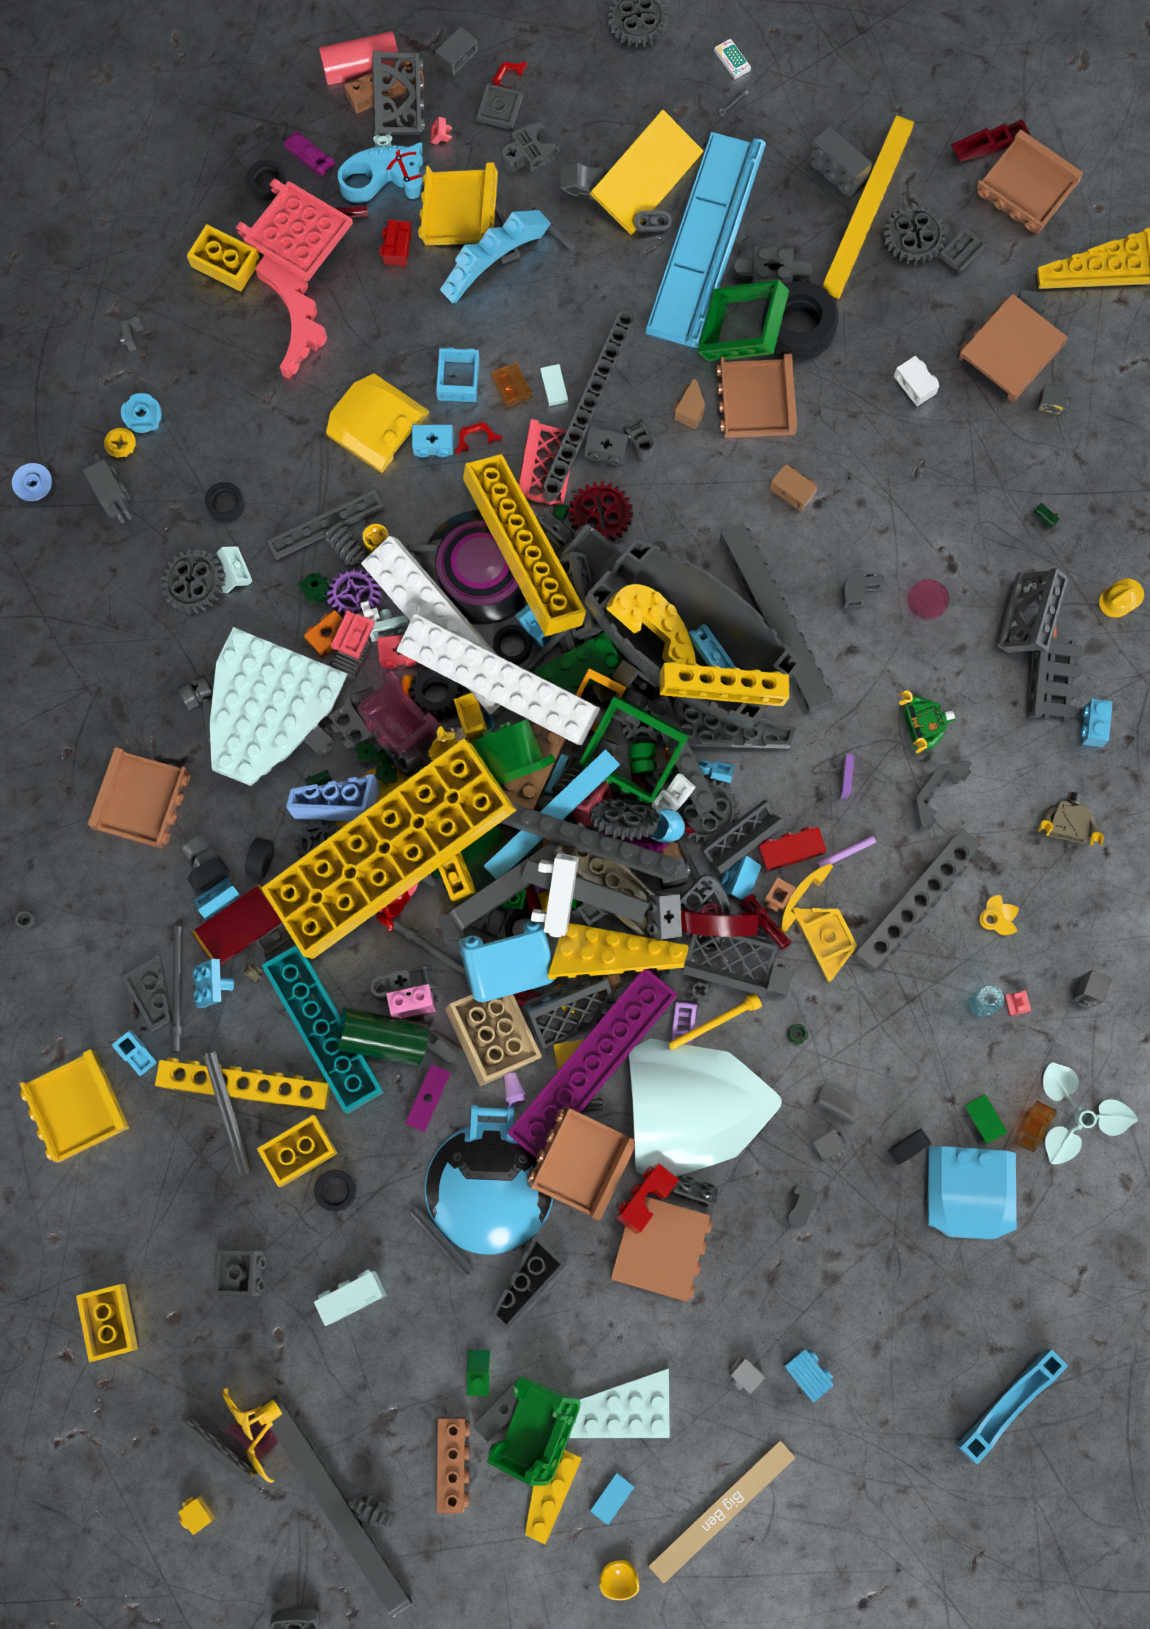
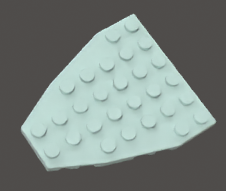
M233 627L216 662L210 716L212 771L252 786L262 775H266L271 771L273 766L285 760L302 743L306 735L312 729L314 730L318 723L332 711L347 678V673Z

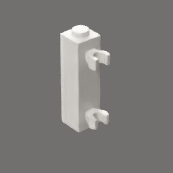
M558 853L554 862L541 860L539 863V872L553 874L547 912L541 909H534L531 921L545 922L544 932L549 933L552 937L565 936L568 931L579 860L577 856Z

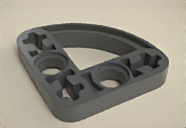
M711 874L701 875L680 898L681 909L685 905L686 909L695 910L696 912L711 894L715 892L721 904L722 914H731L727 893L721 883ZM710 880L711 888L705 887L701 894L698 890L703 887L702 881L707 882ZM695 894L699 897V901L693 905L688 903L687 897ZM685 933L692 939L693 934ZM697 935L701 945L707 942L704 936ZM720 937L716 940L719 947L726 937ZM713 944L702 947L708 952L717 950V947Z

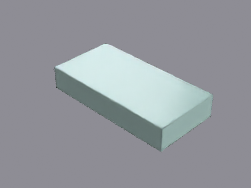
M556 364L540 368L549 406L567 403L568 397L560 365Z

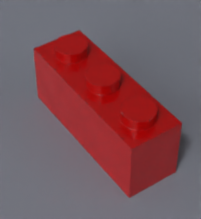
M808 826L801 829L800 833L794 835L793 832L781 835V839L773 841V838L764 840L757 850L765 873L824 855L827 849L819 827L813 828Z

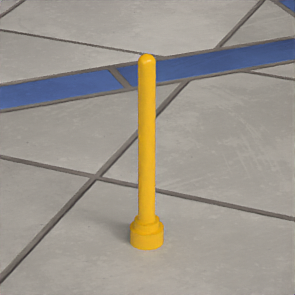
M754 993L747 995L743 1003L670 1041L669 1047L675 1049L746 1010L755 1011L761 1008L762 1004L759 997Z

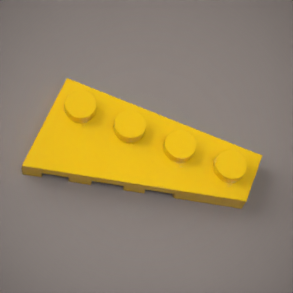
M564 1450L551 1483L546 1486H533L525 1532L526 1536L546 1545L582 1457Z

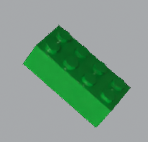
M603 633L534 670V674L575 695L588 668L606 677L609 676L610 679L614 680L612 675L622 660L608 636ZM590 678L580 698L592 692V686L597 682Z

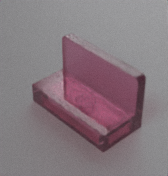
M255 1414L249 1415L248 1420L253 1419ZM237 1421L228 1430L248 1449L266 1424L261 1426L256 1421L249 1426L253 1437L252 1441L246 1436L242 1426ZM271 1428L266 1431L254 1447L255 1457L259 1461L279 1442Z

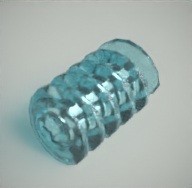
M985 986L970 998V1010L978 1017H988L1001 1009L1004 1003V996L997 987Z

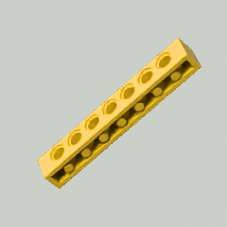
M167 1057L166 1061L159 1060L155 1086L215 1095L207 1067L200 1066V1062L188 1060L187 1064L179 1063V1059ZM229 1066V1070L221 1069L222 1075H226L228 1078L225 1085L231 1098L327 1111L331 1088L326 1083V1079L314 1078L313 1081H307L305 1076L300 1075L285 1078L284 1073L278 1072L264 1075L262 1070L250 1069V1072H242V1068L236 1066ZM180 1069H184L185 1077L182 1080H177L176 1073ZM205 1072L206 1080L203 1083H198V1074ZM242 1078L249 1080V1084L245 1089H240L239 1082ZM263 1081H269L270 1088L266 1092H261L260 1084ZM284 1084H290L291 1091L287 1095H282L281 1087ZM305 1087L312 1088V1094L308 1098L302 1096V1090Z

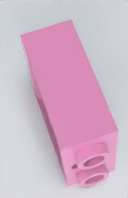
M429 984L386 993L392 1017L405 1019L437 1012L433 991Z

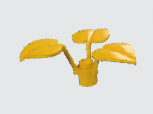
M224 1388L221 1392L229 1410L251 1441L253 1437L249 1426L256 1421L261 1426L266 1424L246 1450V1453L254 1470L267 1482H274L275 1480L266 1476L262 1466L255 1457L254 1447L266 1431L273 1426L272 1421L281 1416L282 1412L273 1399L262 1407L260 1405L256 1409L242 1412L230 1399L228 1388ZM255 1414V1417L249 1421L248 1416Z

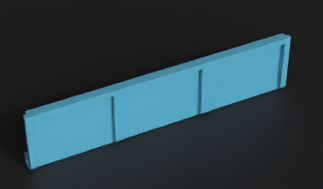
M711 132L645 334L693 348H699L713 290L720 287L766 146L765 141L762 139L754 138L752 142H747Z

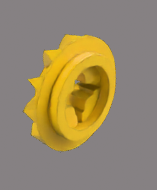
M126 428L113 429L104 439L105 450L110 456L118 459L119 457L127 458V455L133 453V449L136 446L135 436ZM122 438L125 445H122L119 449L116 443H119Z

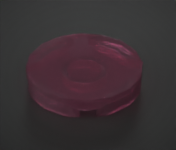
M924 579L917 582L912 587L908 597L912 612L923 619H935L941 616L947 609L950 601L946 587L933 579Z

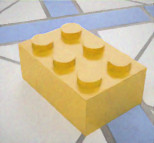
M207 224L187 254L192 268L240 292L261 261L256 248Z
M315 1115L257 1148L278 1187H284L338 1154L318 1117Z
M125 1284L76 1296L89 1362L139 1350Z

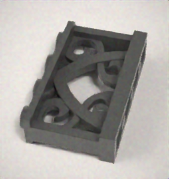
M372 52L374 135L420 136L421 130H424L425 121L424 118H421V110H424V98H420V91H423V78H420V71H423V59H419V53ZM381 60L396 61L395 67L382 64ZM404 61L410 62L413 66L412 73L406 72L407 66L399 72V65ZM391 75V82L389 84H385L383 82V78L387 77L389 79ZM413 78H414V86H413L412 83L409 81V80H412ZM396 79L410 94L404 104L398 109L392 99L382 96V92L392 88ZM414 100H415V110L412 109V108H410L411 105L413 104ZM389 103L392 106L393 112L391 113V109L385 110L384 104ZM402 115L403 119L409 122L407 116L412 115L414 117V124L411 127H406L401 123L399 117ZM396 120L398 127H383L384 123Z
M1051 568L1049 571L1017 573L997 646L1007 653L1036 650L1048 652L1069 577L1057 568ZM1032 583H1036V589L1031 587ZM1036 600V603L1039 605L1038 613L1027 624L1023 616L1024 611Z

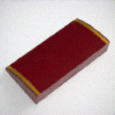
M261 883L191 932L210 960L220 959V966L282 923L261 889L263 887Z

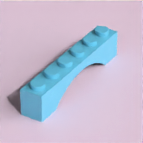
M1045 1348L956 1446L973 1463L978 1464L993 1448L999 1437L1017 1415L1038 1394L1052 1384L1068 1365L1052 1349Z

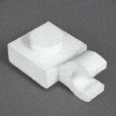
M368 601L360 603L363 612L357 613L358 615L375 622L381 621L377 607L371 609Z

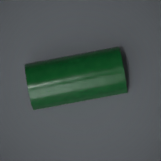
M343 1007L336 1050L419 1066L427 1049L429 1027L424 1023Z

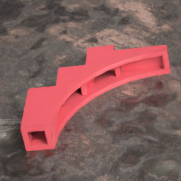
M264 255L255 268L257 276L282 298L290 313L292 325L291 340L287 354L280 365L282 376L290 379L292 374L297 373L300 362L308 356L310 349L317 352L319 347L325 344L327 335L323 326L312 321L317 315V307L314 300L303 295L308 287L307 280Z

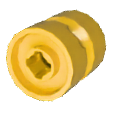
M369 525L363 532V541L369 555L389 537L388 531L383 525Z

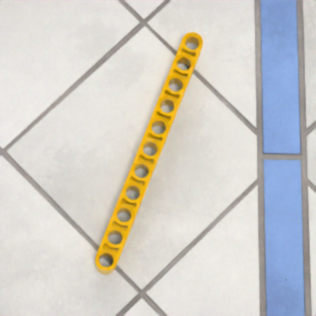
M898 115L894 119L822 286L836 299H839L911 134L914 121Z

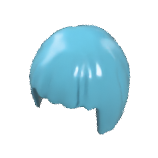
M672 809L658 810L661 813L659 815L658 829L654 831L653 835L649 834L651 839L661 843H672L680 839L685 831V823L680 814Z

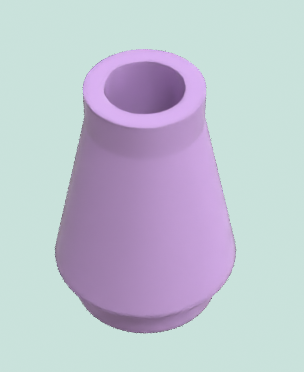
M516 1073L504 1075L506 1102L509 1103V1106L524 1103L526 1101V1094Z

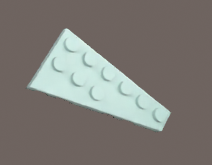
M669 1368L579 1399L581 1402L580 1410L569 1437L670 1438Z

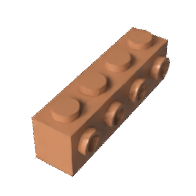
M404 61L399 65V72L407 66L406 72L412 73L413 66L410 62ZM396 63L391 64V65H388V66H391V67L394 68ZM420 71V78H423V85H424L423 72ZM372 72L359 79L351 80L344 85L346 96L356 114L373 107ZM391 75L389 79L387 77L383 78L385 84H389L392 80ZM413 78L412 80H409V81H410V82L412 83V85L414 86V78ZM396 79L392 88L382 92V96L392 99L408 91Z
M466 1417L438 1418L437 1513H464L465 1507H469V1493H465V1484H469L470 1470L466 1469V1460H470V1446H466V1437H470V1423H466Z

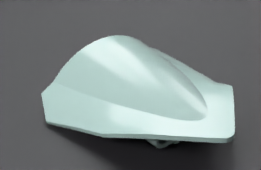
M649 1039L635 1046L629 1053L634 1118L636 1172L642 1175L650 1165L653 1167L658 1163L675 1177L735 1158L781 1107V1097L729 1052L685 1044L671 1049L668 1041Z

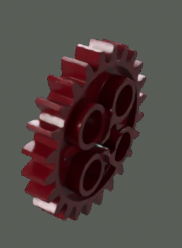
M594 481L591 488L588 484H585L586 490L584 491L579 488V495H573L575 501H570V507L572 508L568 509V514L571 515L569 516V522H573L571 528H577L578 530L581 526L594 521L598 525L593 528L606 539L611 538L613 542H616V535L622 538V531L628 532L627 525L632 524L630 518L633 517V512L630 510H632L633 505L628 504L630 497L624 498L625 491L619 493V486L613 489L611 482L608 486H604V482L601 481L600 486H597ZM596 497H599L600 499L601 512L603 514V521L606 527L605 529H603L601 526L600 513L598 512V504L596 501ZM610 499L613 503L605 504L604 501ZM587 503L594 505L592 508L584 507ZM616 518L618 521L615 523H610L608 519Z

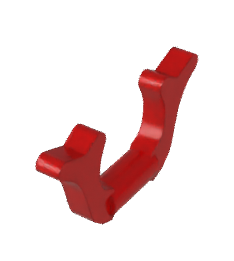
M524 61L518 64L502 63L493 77V85L505 87L500 83L505 72L513 70L521 76L522 70L527 67V62Z
M484 422L463 427L459 432V445L455 450V454L458 455L462 451L470 450L465 442V437L468 434L484 431L488 435V444H492L493 441H502V436L495 434Z

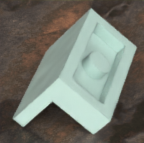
M222 547L213 555L220 562V566L224 568L221 572L226 576V578L221 580L225 583V586L221 587L223 593H229L235 586L249 585L252 582L238 547Z

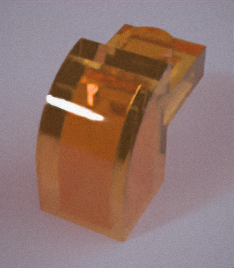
M1037 1100L1033 1107H1030L1026 1112L1014 1143L1034 1153L1043 1141L1046 1128L1055 1118L1057 1110Z

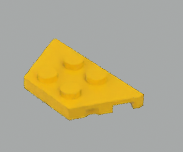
M793 908L792 912L797 915L796 920L829 983L858 946L839 909Z

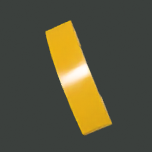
M832 864L817 869L796 888L782 915L780 929L784 933L787 932L797 917L791 910L812 882L818 886L821 885L832 870Z

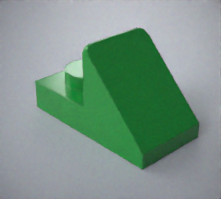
M468 1350L467 1396H489L491 1350Z

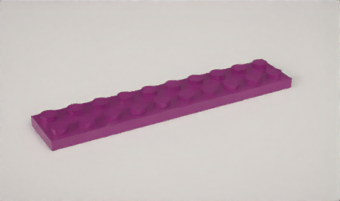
M643 969L507 1134L537 1158L539 1151L544 1149L547 1144L546 1137L548 1132L554 1129L557 1123L555 1119L559 1110H563L564 1106H567L581 1113L678 994L651 971Z

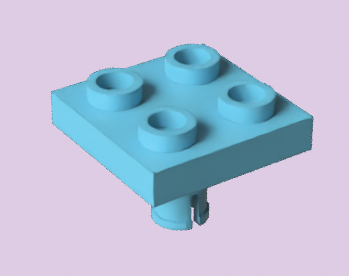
M211 959L195 966L193 979L196 988L194 991L196 1008H205L221 1002V990H233L234 979L232 977L220 978V959Z

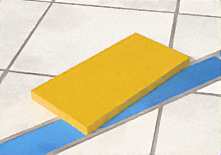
M662 110L589 194L632 235L636 231L633 225L634 216L640 211L654 210L704 151Z

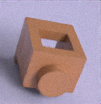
M777 877L764 900L767 903L766 907L773 912L778 910L782 912L796 887ZM780 895L782 900L777 901L774 899V896Z

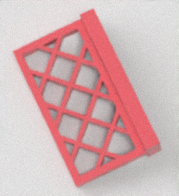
M531 419L528 427L518 485L526 500L554 506L564 504L569 473L560 491V501L548 502L542 498L541 494L538 496L529 494L530 488L536 484L542 490L543 486L540 482L547 478L549 473L543 463L550 459L554 462L555 456L558 453L556 451L552 454L547 445L555 441L560 448L561 442L558 438L563 435L565 436L567 432L565 429L539 424V421ZM541 430L549 432L552 438L544 442L540 437ZM570 436L571 440L575 441L576 437ZM544 448L549 456L541 461L537 451ZM564 453L567 458H570L567 453ZM540 466L545 475L537 479L533 470ZM551 487L547 490L551 492L554 488Z

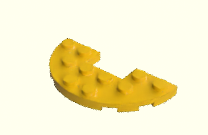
M632 584L612 595L606 609L633 633L640 631L641 625L644 623L665 642L662 659L667 663L697 664L693 644L682 619L677 613L675 606L670 604L659 592L644 585Z

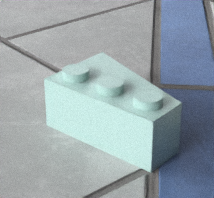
M366 1270L357 1275L358 1279L352 1282L347 1280L337 1285L339 1289L332 1293L330 1290H327L317 1295L319 1299L314 1301L325 1326L387 1296L376 1271L370 1272Z

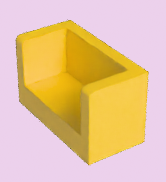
M474 693L454 699L467 740L471 742L481 738V733L488 729L480 703Z

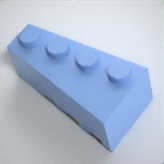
M369 774L365 778L360 779L353 777L348 778V781L338 783L331 781L321 786L314 784L292 788L286 807L294 819L351 822L377 803L381 786L374 774Z

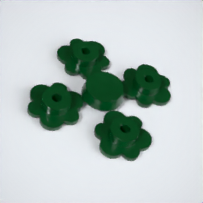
M363 741L359 742L354 749L358 760L372 762L373 758L377 757L378 762L382 766L378 765L376 767V779L382 780L384 784L396 782L397 770L391 767L393 761L385 750L381 749L378 752L374 749L373 744H367Z

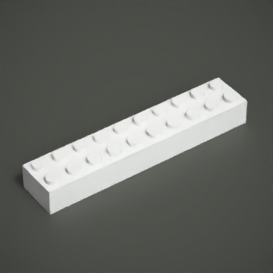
M389 536L361 563L410 622L414 614H417L496 654L397 538ZM469 689L490 715L497 716L506 708Z
M414 614L396 650L578 745H583L601 709L417 614Z

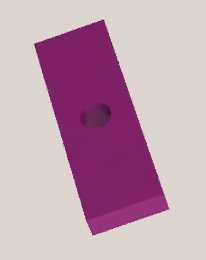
M431 1064L405 1124L426 1132L451 1072ZM427 1095L432 1096V1100L430 1102H425V1097Z

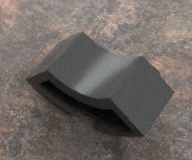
M578 162L570 163L560 167L561 189L578 197V194L589 195V199H594L589 193L608 171L604 166L592 168L583 166Z

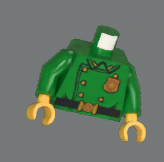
M908 690L899 693L898 696H902L904 699L899 701V704H908L903 709V715L912 745L919 748L915 752L919 754L923 750L933 749L943 739V734L947 730L946 723L955 721L953 710L942 712L938 702L933 703L932 700L912 695Z

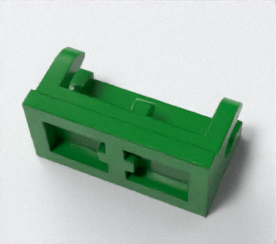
M986 1094L965 1105L987 1144L1008 1133Z

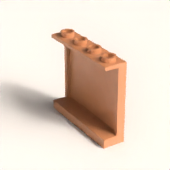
M1020 129L1015 136L1014 142L986 177L978 182L976 191L980 197L993 202L996 208L1007 212L1013 220L1023 223L1029 231L1039 234L1078 185L1084 172Z
M1012 294L1008 299L1005 297L1000 302L998 311L996 313L992 312L985 320L986 324L982 328L978 327L972 335L974 338L962 345L959 350V360L966 359L1008 393L1007 398L1014 403L1065 345L1068 337Z
M784 354L782 360L724 362V356H722L720 364L716 366L717 376H720L721 382H718V394L722 395V401H719V413H723V419H720V431H724V438L795 435L797 417L792 354Z
M115 747L87 825L94 830L163 849L164 844H167L170 839V827L176 822V810L178 805L182 804L184 794H182L183 789L189 784V771L183 766L181 769L126 753L123 749Z
M564 1106L563 1110L560 1109L555 1119L557 1123L554 1129H551L547 1134L545 1148L541 1149L537 1155L536 1161L538 1162L535 1169H531L527 1176V1185L533 1190H538L600 1221L633 1153L635 1141L633 1138Z
M645 1197V1206L654 1215L642 1232L635 1234L625 1226L611 1279L687 1302L688 1298H693L695 1285H692L693 1278L699 1275L701 1264L698 1263L699 1256H704L707 1243L703 1241L705 1234H710L713 1221L709 1220L710 1215Z

